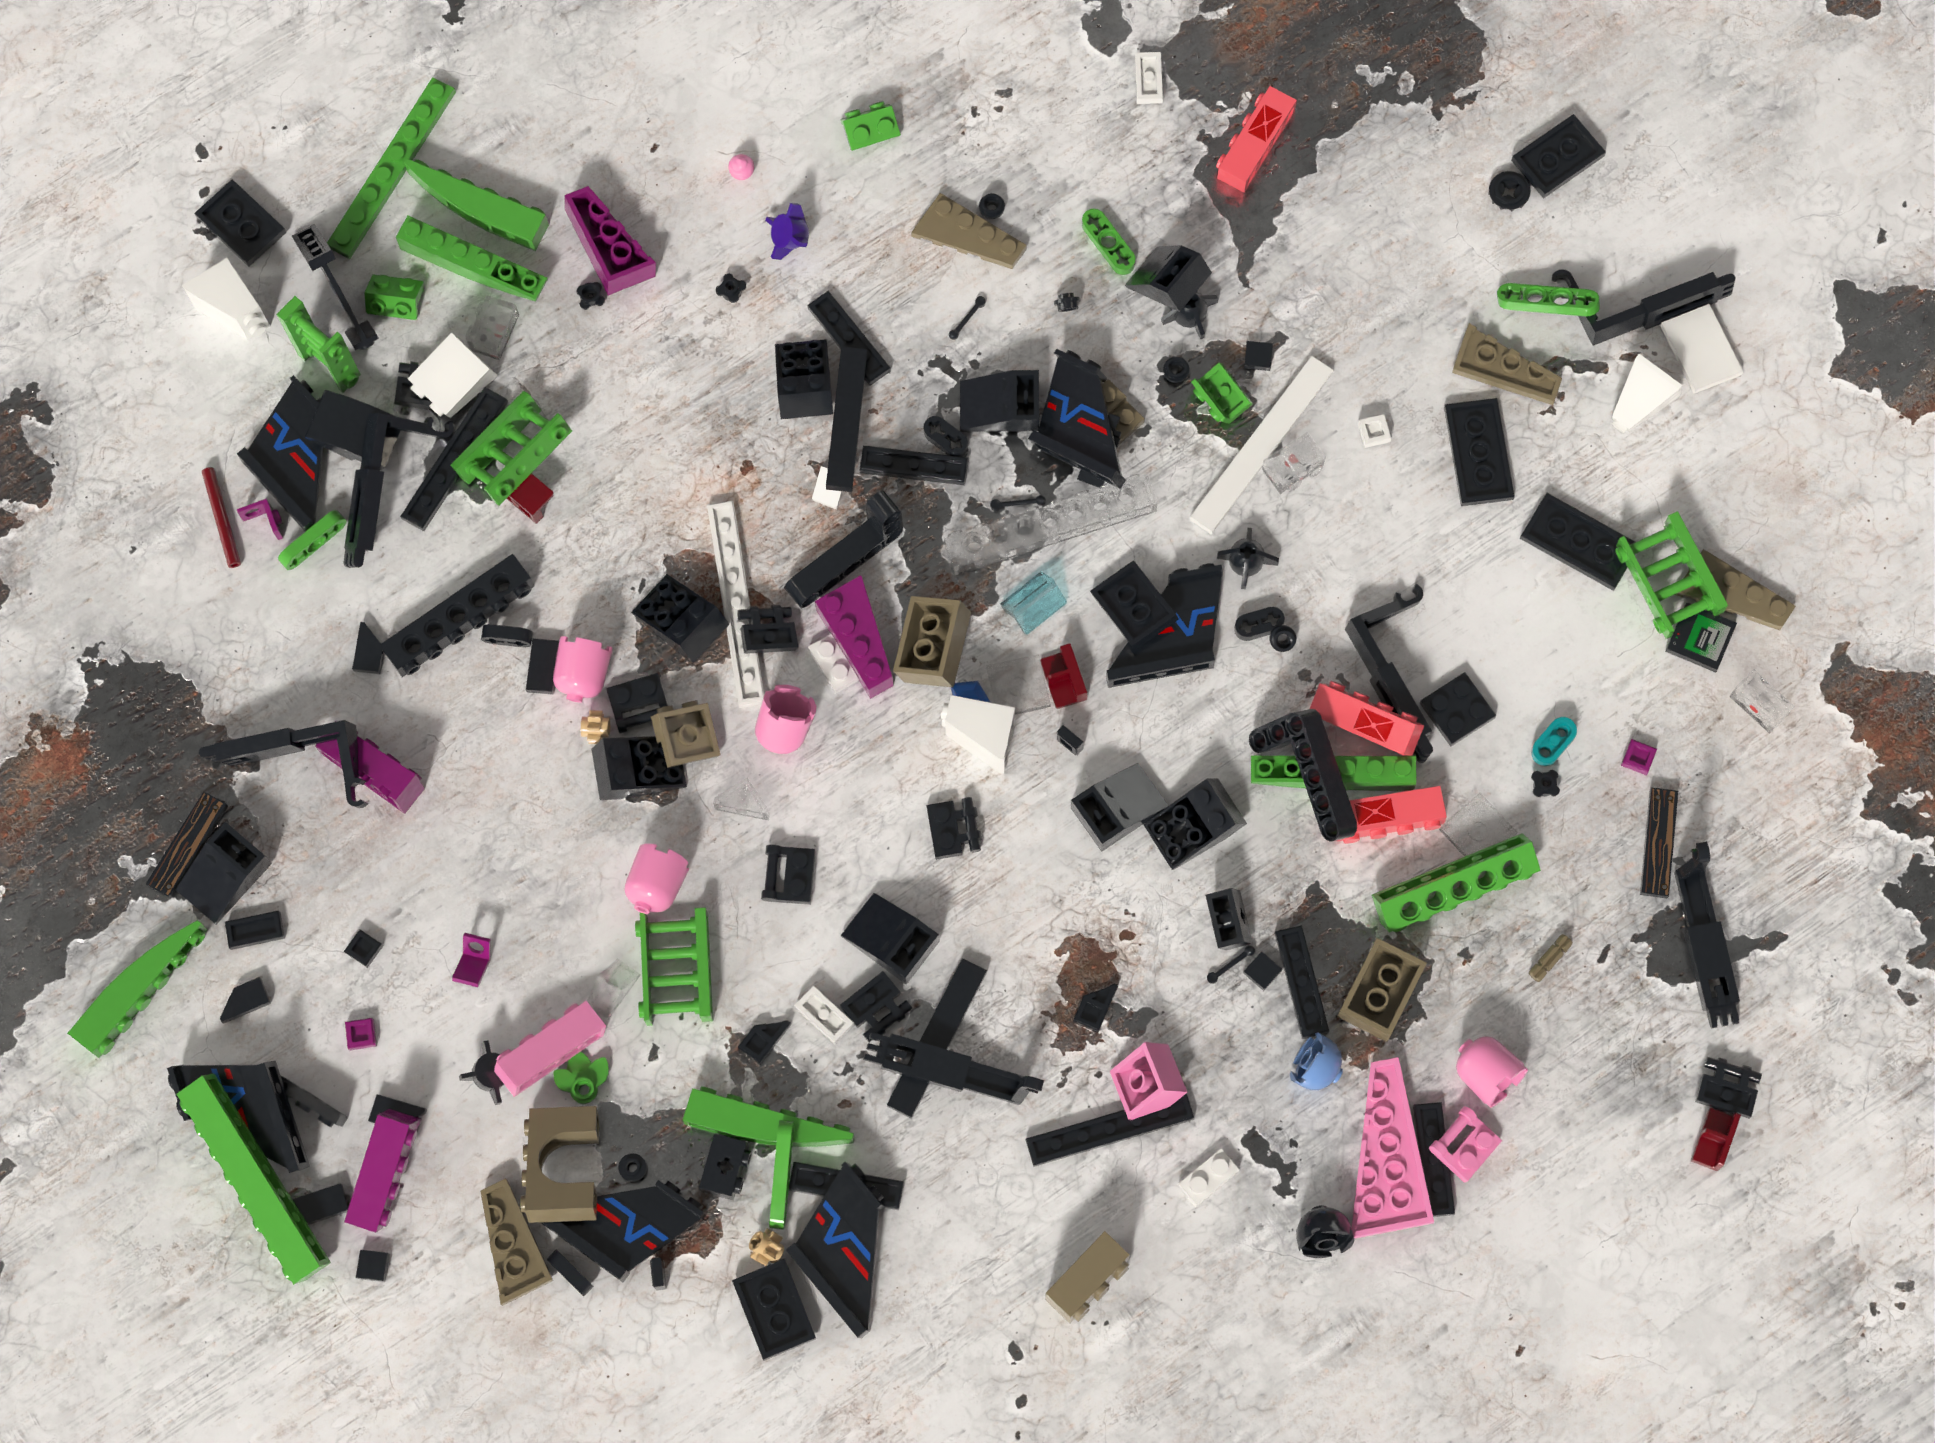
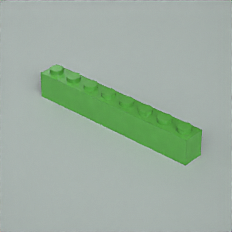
M203 1075L178 1092L177 1096L180 1099L182 1110L193 1120L196 1133L201 1138H204L209 1146L211 1157L223 1169L225 1180L234 1187L239 1195V1203L248 1210L253 1218L254 1227L263 1234L268 1242V1250L279 1260L284 1276L294 1285L306 1281L331 1263L216 1075Z

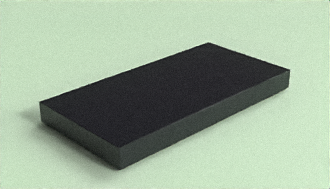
M1497 398L1445 404L1444 412L1461 506L1514 500L1515 495Z
M1546 493L1520 536V539L1613 591L1628 568L1625 562L1621 563L1615 551L1619 538L1625 535L1549 493ZM1625 536L1629 545L1635 543L1634 540Z

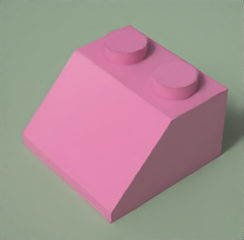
M1144 1042L1110 1070L1126 1115L1130 1120L1168 1108L1187 1093L1168 1044Z

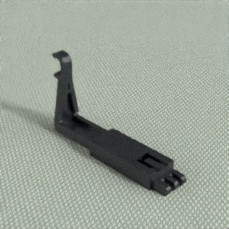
M1561 269L1552 274L1551 281L1557 282L1559 279H1563L1569 288L1579 289L1569 271ZM1714 272L1641 299L1640 305L1605 319L1596 321L1598 320L1596 314L1578 317L1590 342L1594 346L1644 326L1645 330L1660 325L1661 322L1707 304L1717 303L1718 300L1732 295L1736 277L1733 274H1726L1717 278Z
M382 413L368 414L361 467L355 471L344 546L343 564L345 567H362L365 551H373L384 472L380 471L386 428L446 438L453 433L454 425L452 421L445 423V430L440 432L432 428V423L434 422L432 417H427L424 423Z
M1415 584L1412 589L1416 596L1415 598L1405 601L1401 598V594L1396 592L1393 602L1350 619L1345 627V631L1372 677L1369 681L1381 702L1394 707L1392 710L1394 713L1401 715L1402 712H1406L1418 717L1416 722L1424 725L1413 753L1419 763H1424L1433 752V747L1428 740L1432 730L1392 662L1387 663L1368 630L1418 605L1423 598V590L1418 584Z
M346 720L300 730L284 728L215 743L214 745L202 747L199 750V755L202 758L213 762H222L228 766H236L305 751V746L337 740L345 782L346 800L351 806L356 808H364L369 804L361 799L356 801L355 788L357 785H364L366 780L359 778L356 725Z
M1707 841L1696 843L1695 849H1691L1693 858L1678 868L1674 875L1687 925L1684 935L1702 1010L1707 1012L1709 1025L1712 1029L1718 1026L1716 1016H1719L1722 1027L1728 1026L1727 1014H1730L1733 1025L1739 1024L1736 1005L1740 1002L1722 924L1721 921H1716L1705 876L1706 866L1710 862L1709 846ZM1719 978L1720 985L1714 986L1717 997L1712 998L1708 980Z
M871 1033L869 1038L880 1043L879 1046L868 1043L866 1049L877 1053L876 1056L865 1054L863 1058L865 1061L881 1065V1069L958 1092H962L965 1089L1016 1105H1021L1029 1092L1038 1094V1091H1042L1044 1080L1039 1078L1021 1076L971 1061V1056L895 1034L887 1037ZM907 1052L915 1054L911 1066L893 1061L894 1056L905 1060Z

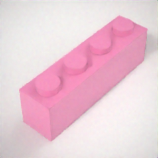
M587 1001L580 1005L577 1003L573 1004L564 1012L563 1017L557 1021L551 1019L541 1028V1032L535 1036L529 1034L520 1041L519 1047L513 1051L508 1049L497 1057L494 1072L514 1097L604 1036L606 1025Z

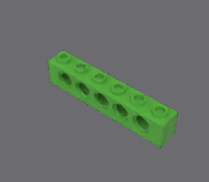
M1521 833L1374 893L1372 898L1383 927L1389 933L1392 931L1399 932L1404 930L1409 924L1417 921H1426L1432 915L1441 911L1453 910L1458 904L1477 900L1483 894L1492 890H1502L1509 883L1529 879L1534 873L1541 870L1532 841ZM1511 860L1510 865L1503 869L1504 864ZM1486 871L1485 875L1478 879L1479 874ZM1461 881L1459 887L1453 889L1454 884ZM1436 891L1434 897L1427 900L1429 894ZM1411 902L1407 909L1402 910L1405 903Z

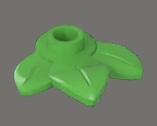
M579 1052L568 1060L567 1069L554 1070V1081L560 1090L570 1093L577 1103L587 1104L596 1098L598 1087L607 1080L609 1066L605 1057H601L591 1063L585 1054ZM582 1086L589 1087V1092L586 1095L579 1093Z

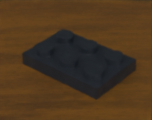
M1573 114L1513 155L1511 161L1544 199L1602 159L1606 151Z
M233 179L194 213L196 218L248 267L287 233L285 228Z
M1134 560L1090 590L1094 599L1134 650L1179 620L1176 613Z
M785 1259L732 1280L763 1361L816 1339Z

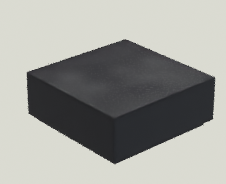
M1247 341L1244 369L1270 371L1273 343Z
M1064 725L1057 731V741L1075 756H1078L1083 750L1084 741Z
M359 929L344 950V953L368 968L382 949L383 944Z
M1261 951L1243 971V974L1265 991L1283 969Z
M360 1250L356 1278L385 1282L390 1254Z
M662 1258L651 1259L652 1286L657 1291L665 1290L667 1287L664 1261Z

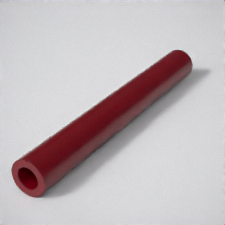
M208 467L201 471L227 565L229 568H236L241 565L215 469Z

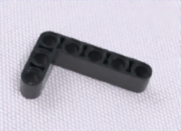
M884 491L876 493L866 503L867 521L798 572L785 584L784 589L801 609L812 604L901 535L903 532L901 510Z
M1315 709L1289 713L1251 731L1249 745L1256 753H1263L1292 745L1323 838L1332 842L1354 836L1357 831V822L1320 713Z

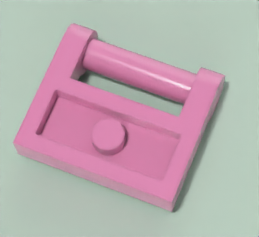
M1466 1106L1459 1111V1117L1438 1141L1435 1140L1429 1147L1430 1151L1464 1183L1469 1181L1502 1141L1477 1118L1472 1109ZM1469 1125L1473 1130L1456 1150L1450 1154L1447 1147L1464 1127Z

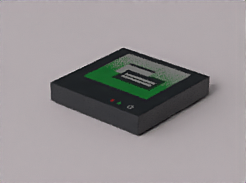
M1686 602L1684 607L1691 605V603ZM1701 611L1677 623L1665 652L1716 673L1737 623L1719 615L1714 617L1710 611Z

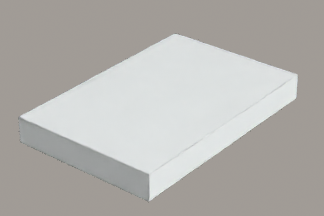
M1710 304L1661 322L1660 327L1694 394L1743 374V370Z

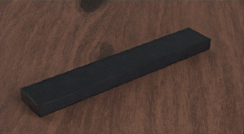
M841 347L826 490L853 491L867 349Z
M484 387L401 514L402 520L422 531L426 530L459 479V475L452 468L451 464L502 413L508 403L505 397Z
M962 958L919 1042L943 1049L949 1048L987 974L986 969ZM915 1054L912 1055L907 1065H912ZM902 1075L887 1103V1107L912 1119L930 1083Z
M1186 1093L1170 1107L1133 1120L1128 1119L1125 1110H1121L1026 1138L1025 1141L1033 1167L1185 1123L1194 1120V1115Z

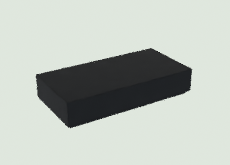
M532 638L526 692L554 695L553 674L559 641Z
M279 910L225 922L230 950L285 939L281 912Z
M341 1183L292 1199L308 1225L346 1213L349 1208Z

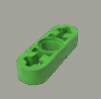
M1099 209L1087 210L1082 217L1084 232L1116 273L1120 275L1131 273L1135 267V255L1102 211ZM1090 218H1092L1094 221L1099 219L1098 227L1101 230L1099 234L1098 228L1094 224L1089 225ZM1106 236H1111L1116 240V244L1112 247H1105L1102 245L1101 240ZM1118 250L1122 259H1128V265L1124 263L1119 264V256L1116 254Z
M338 510L329 512L287 546L278 556L279 562L287 570L296 568L341 531L346 525V519Z

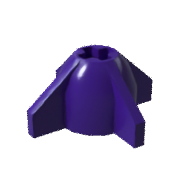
M790 203L786 214H780L776 218L766 217L765 221L772 226L771 238L775 245L771 254L772 259L782 260L792 250L799 247H807L809 228L800 204Z

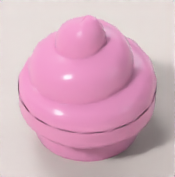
M735 155L729 161V172L735 179H748L754 172V162L747 155Z

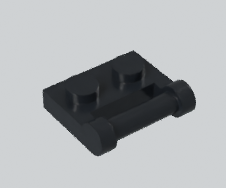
M658 673L606 688L619 734L627 732L628 728L651 722V716L657 714V709L659 708L627 718H623L622 713L656 703L659 704L660 708L668 706Z
M766 845L765 854L768 855L765 890L761 892V900L811 905L815 849ZM779 857H786L783 892L775 891Z

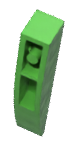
M407 158L404 160L408 174L445 207L491 234L533 251L537 250L549 226L546 214L541 209L534 206L531 208L526 207L512 197L507 199L501 197L490 188H479L468 179L461 178L459 180L454 178L443 169L434 170L429 168L421 160L416 159L412 161Z
M408 215L396 235V240L401 250L469 280L536 302L548 280L543 275Z
M1251 755V783L1306 789L1295 756ZM1335 756L1346 790H1415L1416 756Z
M197 920L148 950L102 991L67 1034L98 1058L102 1054L106 1055L113 1048L114 1040L118 1035L126 1032L131 1027L134 1016L139 1011L141 1012L148 1007L151 1002L150 997L156 990H161L167 984L172 971L185 963L187 954L193 946L197 947L201 944L208 929Z
M703 1086L700 1087V1090L692 1088L683 1117V1122L687 1126L741 1141L776 1146L780 1120L794 1122L793 1147L854 1143L855 1139L854 1133L850 1132L849 1127L839 1124L829 1127L823 1125V1120L810 1116L807 1117V1120L797 1118V1113L786 1109H781L779 1113L769 1110V1105L754 1101L753 1105L743 1103V1098L732 1094H727V1097L716 1095V1090Z

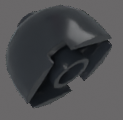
M1324 1205L1316 1206L1300 1219L1296 1229L1299 1251L1302 1249V1253L1306 1257H1332V1253L1329 1251L1340 1249V1253H1343L1351 1248L1355 1241L1348 1218L1339 1210Z

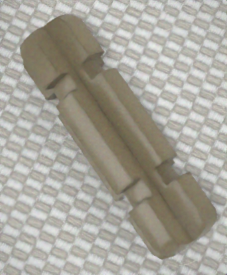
M1560 935L1554 942L1555 945L1552 944L1538 960V964L1531 968L1529 975L1535 981L1540 982L1546 976V971L1549 972L1564 955L1563 952L1566 953L1573 942L1566 935Z

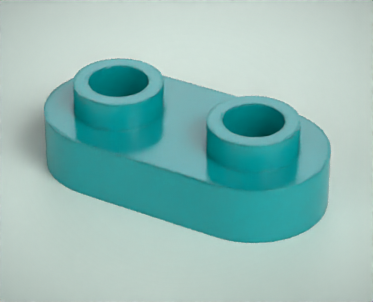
M1567 717L1555 719L1534 743L1531 750L1533 760L1542 766H1549L1555 763L1575 739L1577 734L1576 724ZM1562 729L1567 735L1561 737L1558 735L1557 730ZM1546 749L1550 755L1544 757L1541 755L1540 750Z

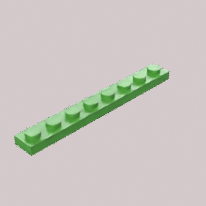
M432 77L329 238L327 244L331 250L351 259L405 174L404 160L407 158L413 161L454 97L456 91L453 87Z

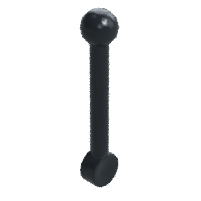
M979 296L975 299L973 308L955 330L949 332L950 339L956 340L961 329L978 308L985 306L986 300L984 297Z
M1042 495L1034 499L1005 502L994 499L991 501L990 507L992 510L998 511L1001 507L1028 504L1042 506L1045 504L1046 499Z
M1251 945L1246 946L1243 953L1215 973H1209L1207 981L1210 984H1215L1218 977L1245 957L1254 955L1255 948Z

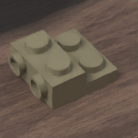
M1107 379L1105 383H1102L1108 414L1112 413L1121 417L1116 429L1122 432L1120 445L1144 423L1145 418L1126 401L1127 396Z
M697 700L683 703L682 708L675 710L673 705L657 709V714L651 716L657 743L661 742L667 768L715 758L721 755L708 703L698 705Z

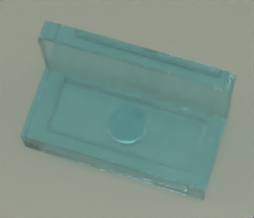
M1041 571L1001 602L1000 605L1007 614L1015 618L1023 633L1029 634L1062 608L1067 601L1054 579Z

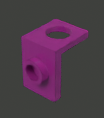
M267 498L237 509V513L243 522L267 514L274 535L278 540L283 538L279 525L283 524L278 509L273 510ZM258 509L255 512L247 513L250 510Z
M464 933L463 954L452 976V981L479 987L490 963L491 939ZM470 942L481 944L484 950L473 949L470 946Z

